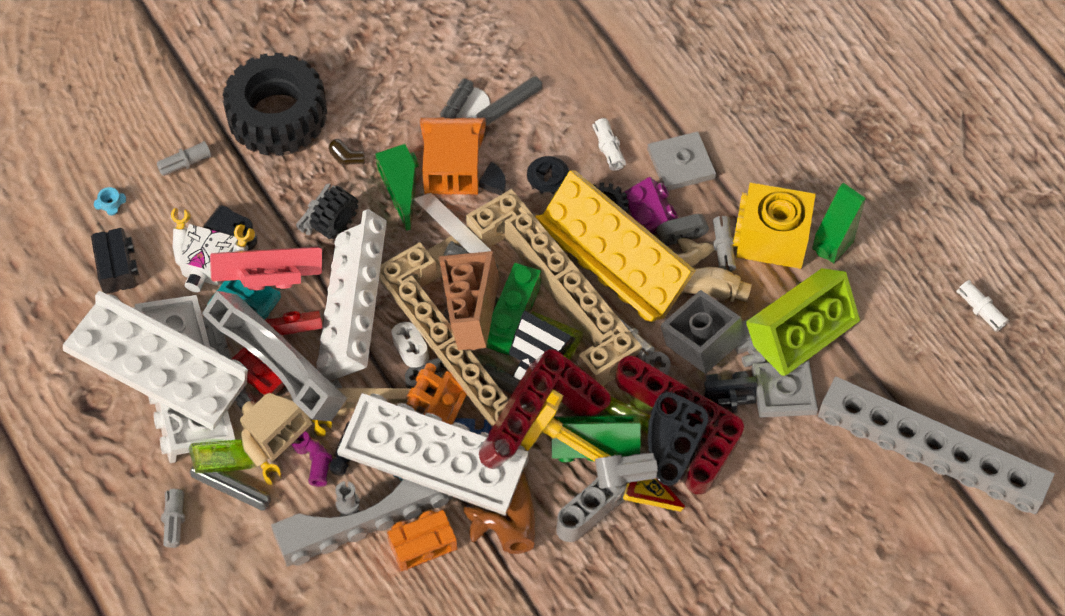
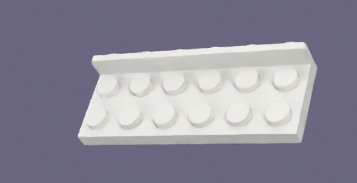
M369 209L363 211L361 224L337 234L335 239V250L331 264L332 270L317 360V370L329 381L367 368L387 222Z
M98 291L95 295L96 304L65 341L63 351L203 426L214 430L247 384L248 369L241 362L224 357L213 347H206L196 342L190 335L181 334L171 329L165 322L152 319L139 308L130 307L122 303L116 296Z
M197 295L135 304L136 308L142 310L145 315L156 321L161 320L168 324L171 329L181 334L190 335L196 342L206 347L210 346ZM148 396L150 405L155 404L157 412H154V423L156 429H161L163 437H160V447L162 454L168 455L169 463H175L176 456L179 454L234 445L235 436L228 411L215 429L211 430Z
M374 393L370 396L361 394L337 451L339 456L506 515L529 457V452H526L525 448L520 445L514 456L496 469H489L479 459V450L488 433L478 435L470 432L469 428L460 423L450 425L442 422V419L437 415L431 413L419 414L414 412V409L409 405L388 403L386 398Z

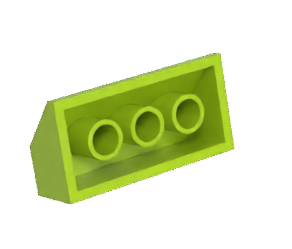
M821 268L747 320L746 324L753 346L781 375L786 376L857 324L860 318L847 273L845 271Z

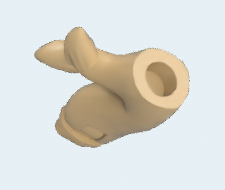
M678 239V243L684 253L677 255L691 267L696 265L701 259L708 257L715 250L714 245L710 243L697 244L690 239ZM703 267L695 269V273L682 291L684 293L696 294L702 290L709 296L727 300L731 297V302H734V299L747 302L752 284L740 281V276L734 275L723 268Z

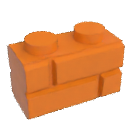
M435 510L426 511L419 516L418 520L410 523L407 521L398 522L391 527L390 531H387L390 547L401 572L457 550L456 537L449 525L444 510L438 512Z

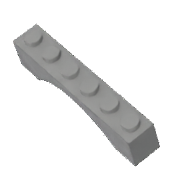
M221 291L215 293L202 314L219 331L237 341L263 361L287 387L293 402L312 420L332 421L347 400V397L237 294Z
M403 479L390 495L364 511L333 518L312 517L299 513L274 523L271 527L286 566H298L309 561L310 557L320 553L328 554L335 551L339 545L349 541H360L366 534L373 531L387 530L395 522L403 519H413L424 510L432 507L440 508L453 498L448 494Z

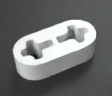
M402 322L395 325L392 329L393 342L404 363L409 367L425 365L429 360L427 344L420 332L410 322Z

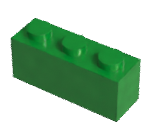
M514 262L492 315L487 349L509 355L522 313L524 311L531 312L540 291L541 270Z
M638 415L554 416V419L561 422L564 428L610 456L622 455V457L640 454V420ZM556 437L554 439L551 438L552 459L558 458V461L572 462L575 458H587L588 461L594 462Z

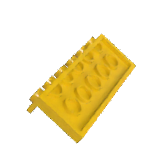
M576 170L569 171L544 214L535 216L549 235L558 242L559 247L563 251L571 253L576 257L580 266L596 274L600 283L611 287L618 293L617 296L621 301L631 304L638 310V315L646 321L653 322L664 319L696 271Z

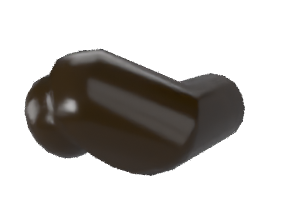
M334 139L330 142L328 146L329 152L339 164H365L364 151H350L341 139Z

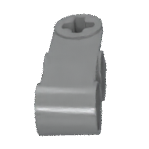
M597 477L595 481L559 511L556 526L559 538L565 542H575L614 507L619 506L625 500L623 495L627 484L599 489ZM594 503L598 507L589 508L585 504ZM573 521L577 525L570 527L565 525L564 522Z

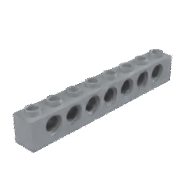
M836 376L821 404L818 417L822 418L829 425L840 426L849 430L858 438L871 440L885 450H893L904 455L911 462L922 463L931 467L938 474L951 476L967 487H975L986 492L993 499L1004 500L1013 504L1022 512H1030L1036 515L1054 477V473ZM847 408L855 409L858 413H851ZM874 420H879L885 425H878ZM901 432H906L910 434L911 437H904L901 434ZM928 444L937 446L939 450L931 449ZM955 457H962L966 462H960ZM983 469L991 470L994 475L985 473ZM1011 481L1018 482L1021 487L1014 486Z

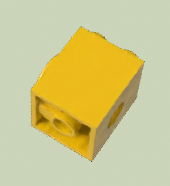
M749 183L748 193L742 192L733 246L738 247L736 258L801 269L808 244L816 194Z

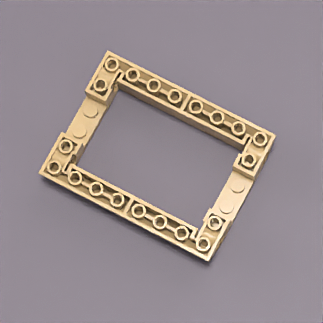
M512 189L466 215L467 228L488 248L506 239L528 267L541 270V284L592 345V347L579 354L578 367L598 383L604 386L614 380L619 361L626 356L636 357L642 350L641 344ZM452 236L428 250L419 242L381 264L379 280L493 428L506 406L508 398L470 349H457L451 325L422 289L425 285L442 276L438 256H444L450 241L460 246L462 245ZM560 403L556 415L563 412L568 407L565 406L563 403Z

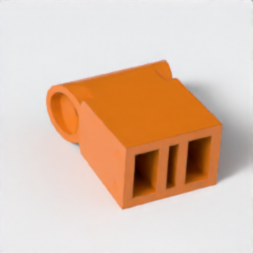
M420 118L424 142V194L478 195L479 149L484 139L486 118Z

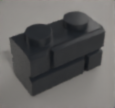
M122 228L92 234L91 241L102 292L108 294L117 292L119 289L135 288V276L140 274L136 259L131 260L130 254L135 253L132 237H126L125 231Z

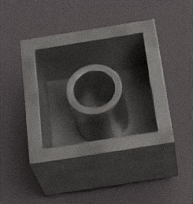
M702 290L698 291L661 324L666 346L705 374L746 338L741 317Z

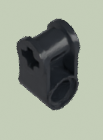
M219 205L202 228L235 237V228L241 224L245 225L243 237H245L248 229H253V224L247 217L233 212L226 206ZM256 234L252 241L246 243L248 246L247 251L252 250L256 246Z

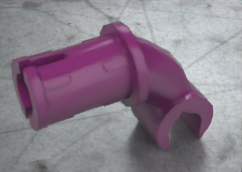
M304 431L296 439V441H302V443H292L291 445L298 454L310 453L309 459L312 462L308 482L315 487H324L327 485L329 463H331L333 456L328 453L319 441L311 438Z

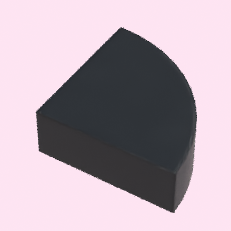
M490 162L479 181V187L498 195L504 194L506 179L501 168L495 163Z

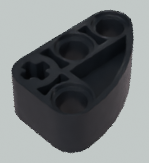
M671 392L663 393L656 399L648 429L649 453H653L657 463L656 477L665 485H676L683 480L711 422L708 410ZM667 398H674L677 402V410L672 414H667L663 410V402ZM700 411L702 413L700 417L704 418L703 423L696 424L693 427L691 425L693 421L689 420L691 413L697 414ZM681 437H686L691 442V448L686 454H681L676 449V443ZM670 463L674 464L678 469V475L672 481L667 480L663 475L664 467Z

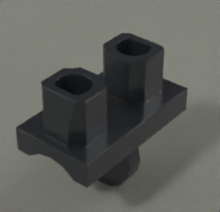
M746 371L735 372L732 375V379L722 380L718 374H709L704 382V397L721 407L728 406L730 412L737 414L738 405L756 404V377H749Z

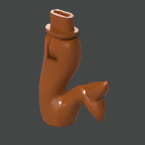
M524 466L506 513L510 521L495 512L485 511L477 507L463 506L465 516L472 522L470 526V539L472 542H476L488 529H492L496 532L503 550L507 553L520 554L534 548L535 513L531 489Z

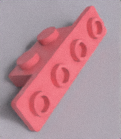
M320 247L211 253L212 281L240 280L244 287H248L249 290H263L265 286L273 285L282 289L291 288L292 284H301V276L320 275L322 273V249Z

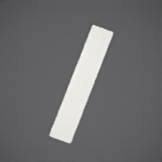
M432 193L414 199L469 253L491 251Z

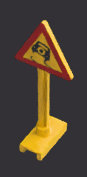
M555 390L548 396L521 443V446L529 451L541 434L545 433L553 439L556 437L594 462L598 458L611 457L564 428L561 422L554 419L563 395ZM658 478L628 482L623 495L625 500L680 512L685 508V505L667 485L662 484Z

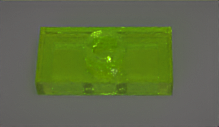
M242 439L191 443L188 448L195 474L251 469L254 464L244 451Z

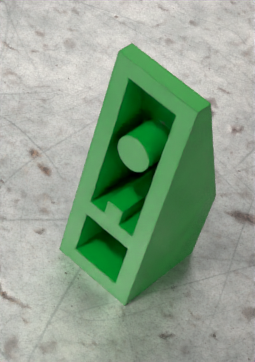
M402 144L376 153L375 158L379 175L405 230L408 231L411 230L416 168L419 167L415 153H410L406 144Z
M845 183L840 185L815 234L812 249L818 256L829 260L833 264L854 243L866 200L864 196Z

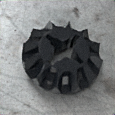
M543 156L537 158L527 169V182L531 184L532 190L537 189L541 194L551 192L553 195L569 173L568 166L556 157ZM551 169L552 177H550L549 181L547 180L546 182L544 180V176H546Z

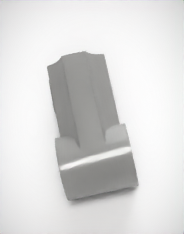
M653 453L637 454L628 457L618 455L595 459L599 489L626 485L627 482L657 478V463Z

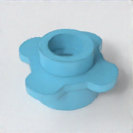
M104 188L98 193L97 200L94 201V207L97 210L102 209L106 211L108 215H116L120 205L126 202V196L123 193L119 194L115 188Z

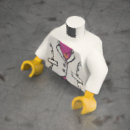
M174 208L171 212V218L177 223V227L173 228V251L175 262L180 266L182 275L188 277L184 286L192 292H200L204 282L213 285L221 284L222 281H212L210 254L247 251L248 246L246 243L254 239L255 231L249 228L247 235L243 237L245 225L240 224L235 228L234 237L191 224L186 228L185 223L191 218L190 211L185 209L184 218L179 220L178 208Z

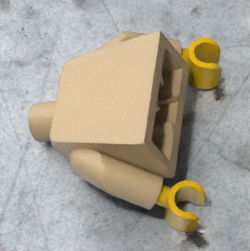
M269 393L257 403L253 401L246 402L241 411L243 416L240 419V423L244 428L241 437L244 451L257 467L260 466L263 469L264 480L269 485H272V482L267 477V474L274 471L281 478V472L277 465L269 464L268 459L274 461L312 425V422L315 424V433L320 437H324L326 431L319 424H325L329 428L332 427V421L312 420L293 402L291 395L277 396Z

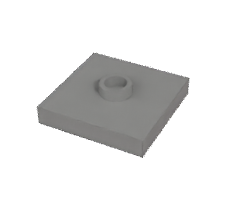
M698 131L648 144L647 150L660 182L665 185L668 191L715 179L716 172Z
M805 361L786 376L781 375L770 363L752 364V375L756 377L757 381L756 400L759 418L817 415L818 407L809 361Z

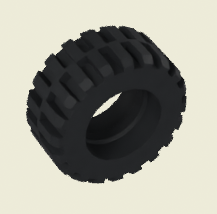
M267 53L262 54L260 58L255 60L253 57L246 60V65L244 66L239 65L234 70L235 75L231 74L226 81L227 86L223 89V105L231 134L235 136V139L241 145L245 144L246 148L253 152L259 150L260 154L263 155L275 153V156L283 155V152H297L301 146L305 148L312 143L311 138L316 139L319 136L321 128L325 126L327 120V104L324 85L316 69L311 68V65L305 60L298 61V57L290 54L286 57L283 53H275L272 56H268ZM274 95H285L297 100L292 107L279 113H262L254 109L261 100Z

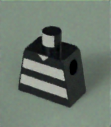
M524 311L509 351V355L520 360L513 376L521 380L530 364L546 350L553 349L564 355L576 338Z

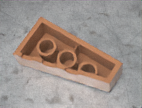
M493 251L438 256L450 324L457 349L476 350L486 348L500 278Z

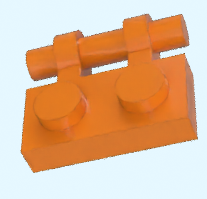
M427 363L424 369L419 371L416 377L417 383L414 388L410 389L406 397L408 400L406 405L412 407L414 412L418 406H422L425 408L423 415L426 413L437 415L442 419V422L452 425L467 394L450 372L446 371L442 377H439L435 374L436 366L432 363ZM427 387L435 390L432 396L425 392Z

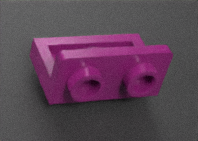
M648 177L624 191L627 194V199H629V210L632 217L653 235L656 234L655 230L660 224L678 218L674 207L668 203L667 197H669V193L662 182L658 183L653 178Z

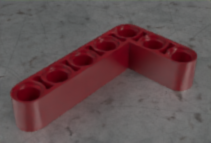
M553 349L546 350L530 364L479 450L481 463L489 469H496L514 456L553 390L563 395L561 403L578 416H596L606 409L611 402L608 390L560 352Z
M635 356L623 357L619 361L615 375V383L621 390L652 408L659 395L671 392L708 410L711 422L704 436L706 442L692 462L685 480L686 487L691 493L696 495L707 493L740 441L744 431L742 419ZM631 371L635 376H627L623 372ZM656 385L660 390L653 391L648 386ZM667 398L663 402L665 413L672 414L677 410V405L673 402L674 398ZM700 411L697 414L691 413L689 420L693 421L691 423L693 427L696 424L703 423V420L698 417L699 414H702ZM723 429H730L735 435H728ZM709 452H718L721 457H712ZM694 474H702L707 480H698Z

